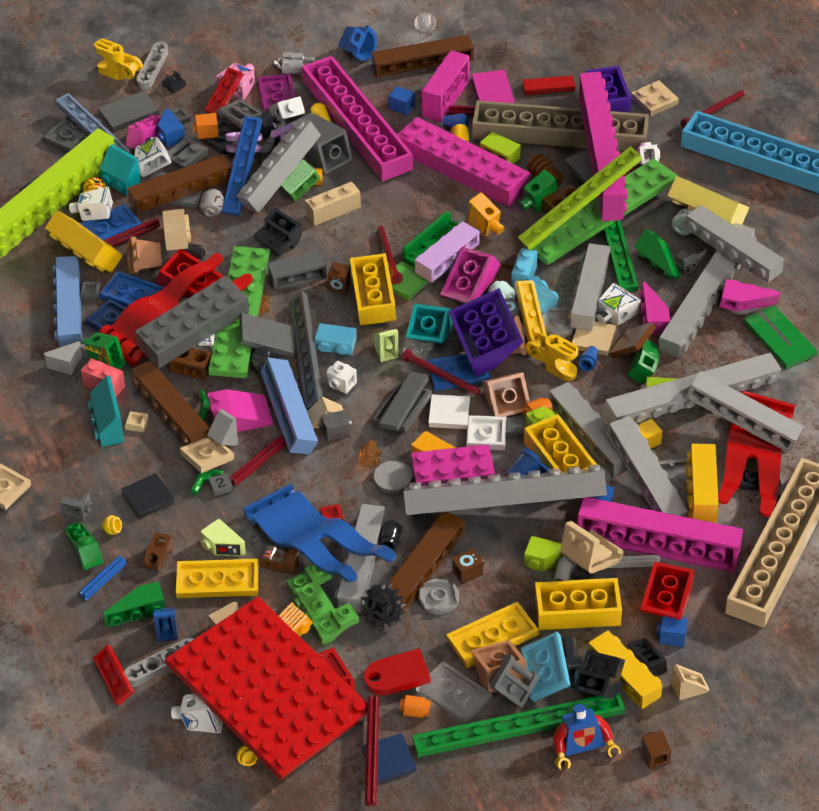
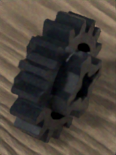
M385 583L373 585L371 589L365 591L368 596L362 597L365 604L361 605V608L366 609L363 616H369L368 623L374 621V627L381 625L382 629L388 626L392 627L395 623L401 621L400 616L405 614L401 607L406 606V604L401 603L400 600L404 596L397 595L399 592L398 588L392 590V584L385 585ZM387 603V605H385L384 607L379 608L380 606H382V604Z

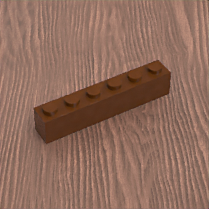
M469 35L375 51L372 52V67L378 78L438 67L450 51L469 55L470 61L474 60V46Z
M224 154L128 187L129 202L137 213H141L229 181L232 164Z
M151 360L131 369V383L133 387L140 390L142 397L150 402L154 411L159 412L163 422H167L170 425L172 432L180 437L184 446L208 437L209 426Z
M443 511L439 517L435 518L432 527L425 531L419 544H415L410 556L403 560L400 569L393 573L387 585L392 584V590L398 588L399 592L397 595L404 596L400 601L405 603L406 606L401 607V610L405 612L419 594L420 588L429 581L465 533L464 519Z

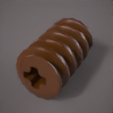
M537 153L529 159L527 170L533 177L546 170L556 179L557 187L561 185L564 180L563 174L543 154Z

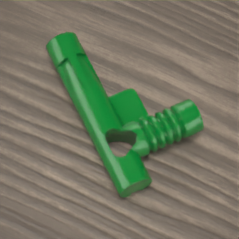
M200 390L198 391L201 401L199 416L203 421H206L207 408L210 402L205 391Z
M210 469L203 473L199 472L190 492L197 495L203 481L209 482L210 477L223 474V470Z

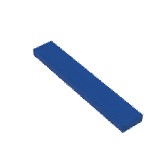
M244 116L222 207L223 214L240 216L242 203L237 198V195L249 179L262 118Z

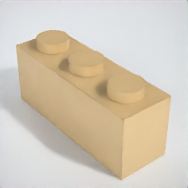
M353 182L305 200L306 216L314 226L361 208V194Z

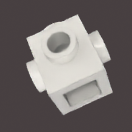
M651 142L640 143L641 146L636 148V151L642 157L638 165H644L653 158L659 162L660 150L657 148V144L651 145ZM644 152L648 154L647 159L644 158Z
M338 360L326 372L327 385L345 394L357 383L356 369Z

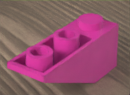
M151 115L149 118L128 126L126 146L136 149L137 146L145 143L146 138L156 137L159 132L158 124L161 117Z
M726 279L719 307L733 311H743L775 305L778 303L781 292Z
M643 282L642 290H639V299L643 302L640 304L641 314H644L642 316V325L653 323L656 328L651 335L662 334L670 322L669 309L649 285Z

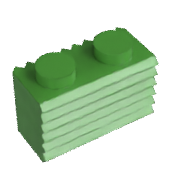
M303 159L281 184L280 188L297 202L305 192L310 190V187L320 180V176L315 168Z

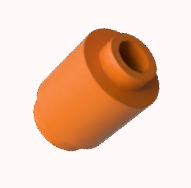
M541 397L525 403L523 408L524 417L526 418V413L542 406L553 410L550 400Z
M406 695L405 699L401 698L399 711H402L403 716L421 719L429 717L431 700H426L425 697Z

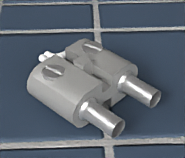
M283 52V57L274 61V65L282 69V74L302 75L303 63L315 62V57H306L304 53Z

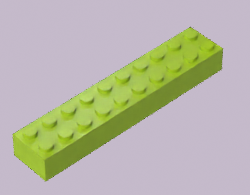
M99 128L96 129L0 208V259L6 256L15 246H18L24 238L31 235L36 228L43 225L48 218L54 215L56 210H59L73 197L77 196L83 190V184L87 179L100 177L99 168L111 144L115 145L113 136Z

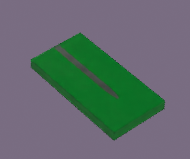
M775 305L743 318V323L786 369L817 356V349Z

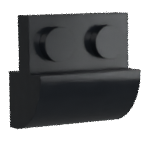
M275 208L264 219L265 224L253 235L255 241L280 257L289 247L293 249L296 247L302 236V225Z
M587 650L582 668H576L570 688L610 699L615 697L620 692L624 683L619 680L625 660Z

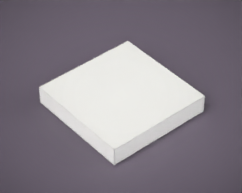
M432 394L429 427L467 429L470 396Z
M468 416L466 447L489 444L490 450H505L507 417Z

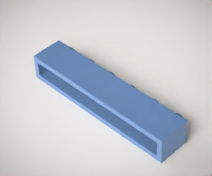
M78 256L57 257L56 265H53V274L56 276V278H53L54 289H57V291H53L54 302H57V304H54V314L57 315V317H54V325L58 329L54 330L55 341H59L60 347L78 341L81 344V291Z
M267 358L260 372L288 450L291 453L310 455L314 447H316L318 439L313 430L288 360Z

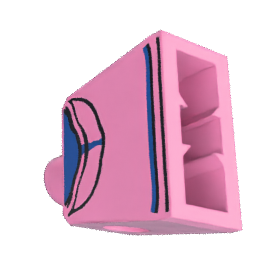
M235 63L229 67L242 72L244 76L232 96L244 100L255 84V69L249 63L245 66ZM227 68L216 76L217 86Z

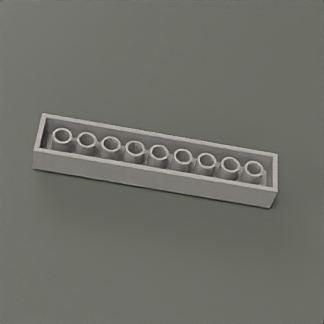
M597 464L589 465L588 469L582 470L577 466L569 467L568 471L562 472L557 468L549 469L548 473L542 474L537 470L529 471L528 475L520 476V472L509 473L508 477L502 478L500 474L489 475L488 479L482 480L480 476L469 477L468 481L462 482L460 478L449 479L448 483L442 484L441 480L430 481L428 485L422 486L421 482L410 483L404 490L406 515L604 496L607 495L604 467L600 468V465Z

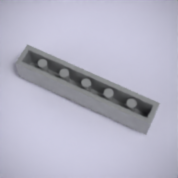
M299 118L289 132L284 135L280 143L273 149L268 158L263 161L247 184L242 187L237 198L247 210L259 213L321 136L311 121Z
M702 205L686 215L685 229L767 283L783 272L784 258Z
M589 243L587 251L584 250L583 252L584 262L580 264V273L577 276L578 285H575L574 288L575 297L571 299L572 309L568 311V320H571L570 328L593 330L598 310V301L601 297L610 260V246Z
M701 371L692 383L686 396L687 399L788 453H790L804 427Z
M567 382L550 390L549 400L552 408L559 412L570 429L614 478L628 471L606 434L609 425L605 424L599 413L595 412L590 407L589 402L582 398L577 388H574Z
M631 416L610 423L606 434L651 509L657 512L686 517L688 512L686 503L681 501L676 487L668 479L666 470L661 468L656 454L652 453L649 448L647 439L641 435L638 424L632 420Z
M362 504L360 511L356 512L355 523L357 524L353 528L363 538L376 545H380L379 537L382 525L386 521V507ZM347 551L348 557H344L343 564L351 566L357 573L358 578L354 582H346L339 576L340 588H336L334 600L337 601L338 607L350 603L355 612L362 613L363 608H361V605L365 603L362 597L367 595L365 591L369 587L376 556H359Z

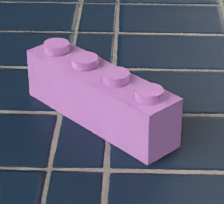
M462 221L415 259V273L431 283L454 265L462 247L474 249L479 245V230Z

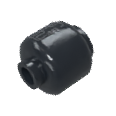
M257 348L250 355V365L256 372L261 373L260 370L267 358L279 359V356L275 354L272 348Z

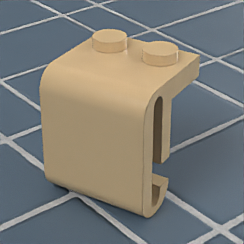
M572 521L565 524L560 552L589 573L598 572L621 561L623 550L593 530L587 532Z

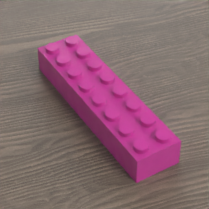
M418 117L397 134L413 154V160L479 193L482 192L485 196L507 207H510L524 194V187L530 182V172Z
M588 497L583 498L578 514V526L587 532H590V530L595 531L622 550L646 555L658 554L660 558L733 573L736 572L743 529Z

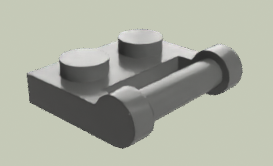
M241 99L221 107L217 112L220 118L229 120L237 125V128L240 130L244 116L260 117L262 114L261 111Z
M184 135L180 142L170 150H167L171 164L182 169L201 160L208 154V148L192 140L189 135ZM184 146H187V148L184 149L181 153H179L176 157L173 156L178 151H180Z
M508 653L502 658V665L489 686L517 707L523 708L538 682L539 675L527 670L515 661V657ZM511 668L525 678V684L509 673Z

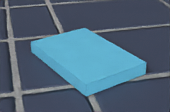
M558 632L521 648L522 656L526 660L527 670L539 675L538 682L530 694V699L533 702L570 686L561 636Z

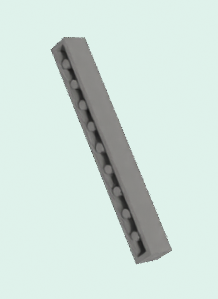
M736 222L734 223V227L756 240V237H754L755 229ZM718 250L715 252L659 338V351L678 358L683 352L687 351L690 340H694L697 329L703 326L705 317L709 316L712 311L713 304L716 305L718 303L726 279H733L735 270H739L740 264Z
M770 352L707 370L703 373L742 393L743 390L756 389L765 384L775 383L782 369ZM699 373L606 399L602 412L609 424L631 416L633 421L639 423L648 418H657L665 413H674L686 407L691 408L696 403L687 399L686 396Z

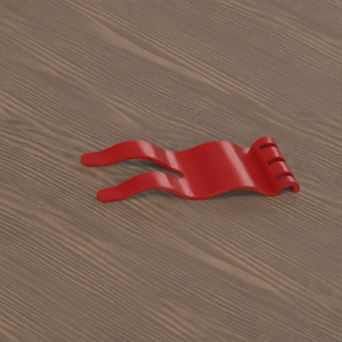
M215 253L206 261L183 270L158 293L140 298L131 303L112 326L105 325L98 333H109V335L116 336L119 343L122 342L120 347L125 362L133 368L137 367L142 357L144 359L148 357L136 345L135 331L179 304L178 301L188 288L201 276L215 270L223 261V256ZM246 273L232 282L243 291L253 282V276Z
M743 390L742 394L791 420L793 419L796 408L795 404ZM732 423L727 441L724 480L718 493V502L720 504L729 503L733 494L740 486L747 459L753 457L758 462L759 494L761 499L759 512L762 516H771L778 499L782 449Z

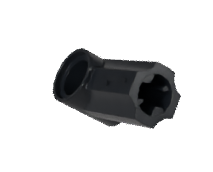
M567 635L563 636L561 641L568 676L575 674L576 668H582V659L578 655L576 638Z

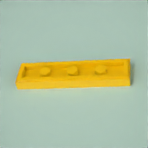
M516 281L514 286L528 342L534 341L537 333L541 332L546 335L534 281Z

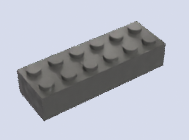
M224 276L136 330V345L158 368H161L239 319L241 313H249V299L227 276Z

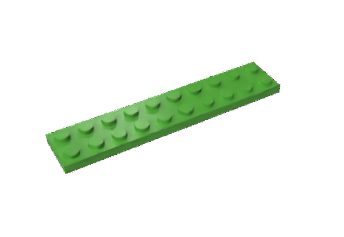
M653 158L625 176L624 189L627 188L628 199H625L627 212H624V216L673 185L678 175ZM595 197L531 250H536L538 252L537 258L546 265H549L617 220L602 221L598 198Z
M234 246L228 278L234 281L246 273L253 276V282L242 292L249 299V313L247 314L258 317L267 274V263L270 258V249ZM239 319L216 333L209 375L247 378L252 347L240 344Z

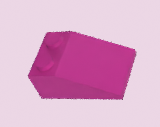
M462 247L440 295L463 303L480 297L493 282L501 264L491 254Z
M227 389L207 393L213 422L219 410L223 409L236 418L237 432L273 425L265 395Z

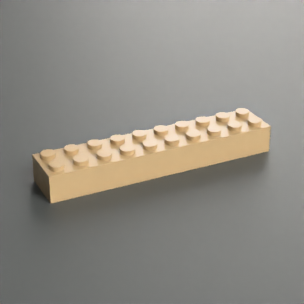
M801 458L727 598L725 614L762 628L765 627L819 521L818 463Z

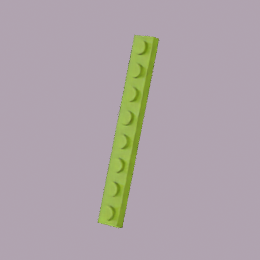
M631 146L522 233L518 237L520 242L529 250L534 248L642 160L641 155Z

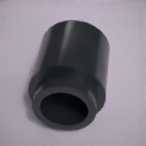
M188 244V248L182 249L200 261L205 258V249H203L202 245Z
M390 520L383 523L379 537L380 545H385L391 550L398 546L402 532V526L398 522Z

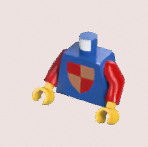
M575 705L573 713L565 714L562 717L561 724L553 735L555 754H558L555 766L561 770L560 764L564 760L565 768L569 769L571 763L569 759L565 758L564 753L566 756L604 747L605 742L608 745L606 752L611 758L610 750L614 747L620 755L621 750L613 743L614 737L609 724L600 715H594L592 709H586L585 705Z

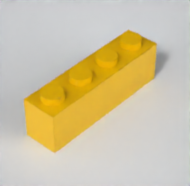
M606 631L589 642L588 650L625 660L619 680L624 682L621 689L641 709L661 697L663 685L661 680L656 676L654 677L648 671L647 666L644 663H640L635 658L633 652L621 644L617 636H613L609 631Z

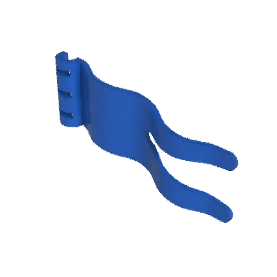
M292 484L243 508L251 525L258 524L273 543L281 547L295 548L317 568L328 574L339 575L346 582L356 581L358 578L357 573L351 566L336 560L321 543L320 538L329 537L347 551L359 556H376L385 562H391L396 558L395 552L389 547L369 542L347 522L339 518H326L322 516L300 491L295 492Z

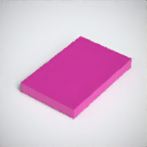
M505 70L472 74V81L478 101L515 103Z

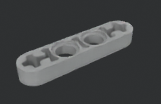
M157 42L151 48L143 68L137 76L138 88L146 90L152 87L168 55L166 43Z
M186 638L128 667L124 672L131 686H140L171 670L165 664V658L194 639ZM150 664L158 666L155 670L147 669Z

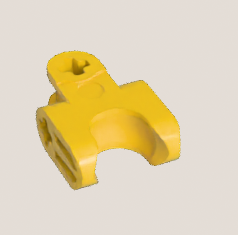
M100 39L94 43L95 52L104 58L97 64V70L100 74L115 80L132 79L135 76V72L143 68L141 60L136 56L124 53L121 45L106 39Z
M539 332L535 335L534 341H529L525 345L527 353L534 359L545 363L544 368L549 373L567 382L577 377V367L570 362L578 356V347L558 335L547 336Z

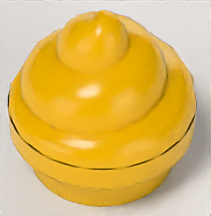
M114 515L107 516L102 522L101 529L108 535H116L122 529V522L119 517Z
M246 745L241 746L237 751V761L241 765L252 766L256 763L258 757Z

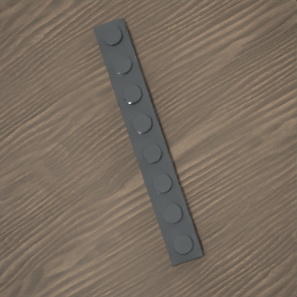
M301 291L289 303L294 326L304 405L308 411L323 397L308 297L306 293Z

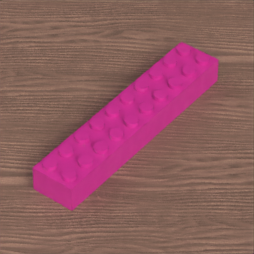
M333 56L302 66L303 83L317 101L326 106L329 116L337 126L346 130L349 141L381 181L413 170V154Z
M601 72L580 73L579 103L593 176L620 155V152L616 151L618 149L617 139H614L615 127L611 126L613 125L612 114H609L610 102H607L608 92L607 90L604 91L606 83L605 79H602ZM621 176L597 196L602 221L624 219V212H627L625 199H628L627 188L624 189V176Z

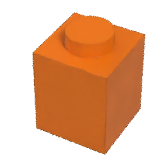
M216 113L195 115L196 122H193V131L197 133L198 139L219 137Z

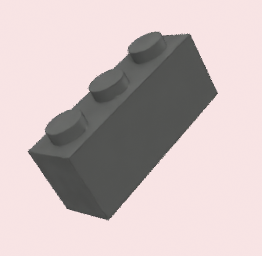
M320 251L267 263L268 276L274 290L327 278L326 264Z

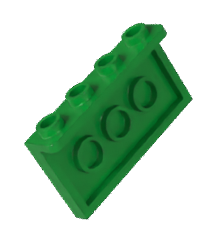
M446 211L444 214H441L425 230L417 234L412 241L404 245L402 249L403 262L415 267V259L419 255L423 254L431 245L438 242L442 236H445L455 226L460 224L451 219V212Z

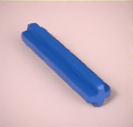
M122 556L116 557L79 591V596L84 600H88L126 565L125 558Z

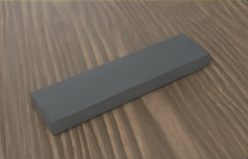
M409 373L379 423L380 428L394 431L399 430L428 382V374Z

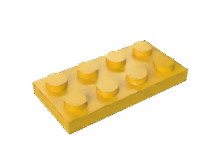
M258 559L177 561L176 598L258 596Z
M516 602L446 634V640L466 668L475 665L471 650L510 640L514 646H517L538 636L539 629L521 605Z

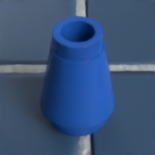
M464 113L443 117V126L450 128L457 124L469 126V117L464 115Z
M587 347L579 357L578 364L581 370L589 372L596 367L598 353L596 347Z

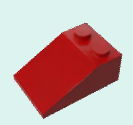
M178 249L159 270L157 284L165 288L183 270L202 262L186 251ZM213 270L197 279L183 296L190 298L224 276Z
M654 561L640 611L681 620L692 591L695 570Z

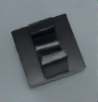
M173 71L171 76L167 75L166 79L162 81V86L174 94L186 86V81L181 78L180 73Z
M263 111L260 116L262 118L260 130L263 136H269L271 131L276 130L275 125L280 123L278 117L271 115L270 111Z

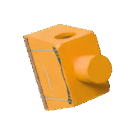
M482 192L468 202L465 223L479 230L480 234L487 236L494 232L500 235L505 229L499 223L500 210Z

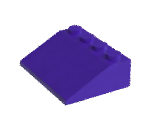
M500 288L448 311L477 377L495 369L523 343V339Z

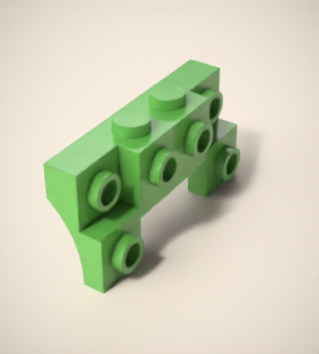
M312 564L304 567L305 573L286 580L287 589L294 598V605L313 622L310 625L320 643L325 645L334 641L339 634L350 626L359 623V617L350 603L334 609L320 586L326 581L331 580L332 574L325 573Z

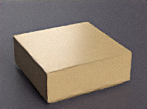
M129 411L125 430L144 432L149 419L148 414Z

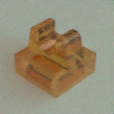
M370 439L361 448L358 464L365 467L367 464L376 466L381 459L377 457L382 454V451L376 447V441Z

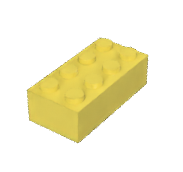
M676 176L668 194L669 197L673 198L672 202L688 207L692 211L702 205L731 225H734L735 222L742 224L749 210V207L678 176Z

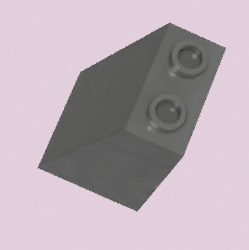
M313 113L301 117V119L311 121L321 134L304 157L316 168H322L324 175L353 160L345 129Z

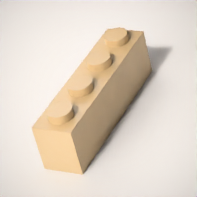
M184 209L163 211L166 251L188 248V242H191L188 214H184Z

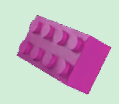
M450 51L443 58L441 65L436 68L434 75L429 78L427 85L421 90V109L424 118L437 122L443 121V117L448 113V107L454 105L469 83V55Z
M489 444L411 453L414 483L421 482V486L428 485L430 481L441 480L442 484L448 483L449 479L460 478L462 482L468 481L469 477L480 476L482 480L488 479L489 475H495Z

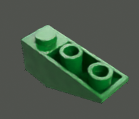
M645 229L633 246L639 251L637 254L644 259L649 258L651 260L650 264L657 269L662 268L664 270L663 274L667 277L680 279L681 275L667 242L656 233Z
M647 339L640 350L635 353L627 375L628 377L642 385L647 382V377H651L655 373L659 361L658 345Z
M73 523L68 528L63 529L79 564L84 570L103 564L98 543L83 523Z
M159 582L138 586L103 613L106 628L154 616V610L165 608Z

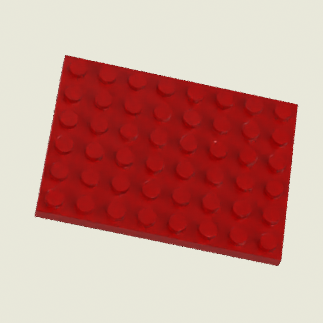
M259 596L171 654L165 660V664L280 780L367 717L368 703Z

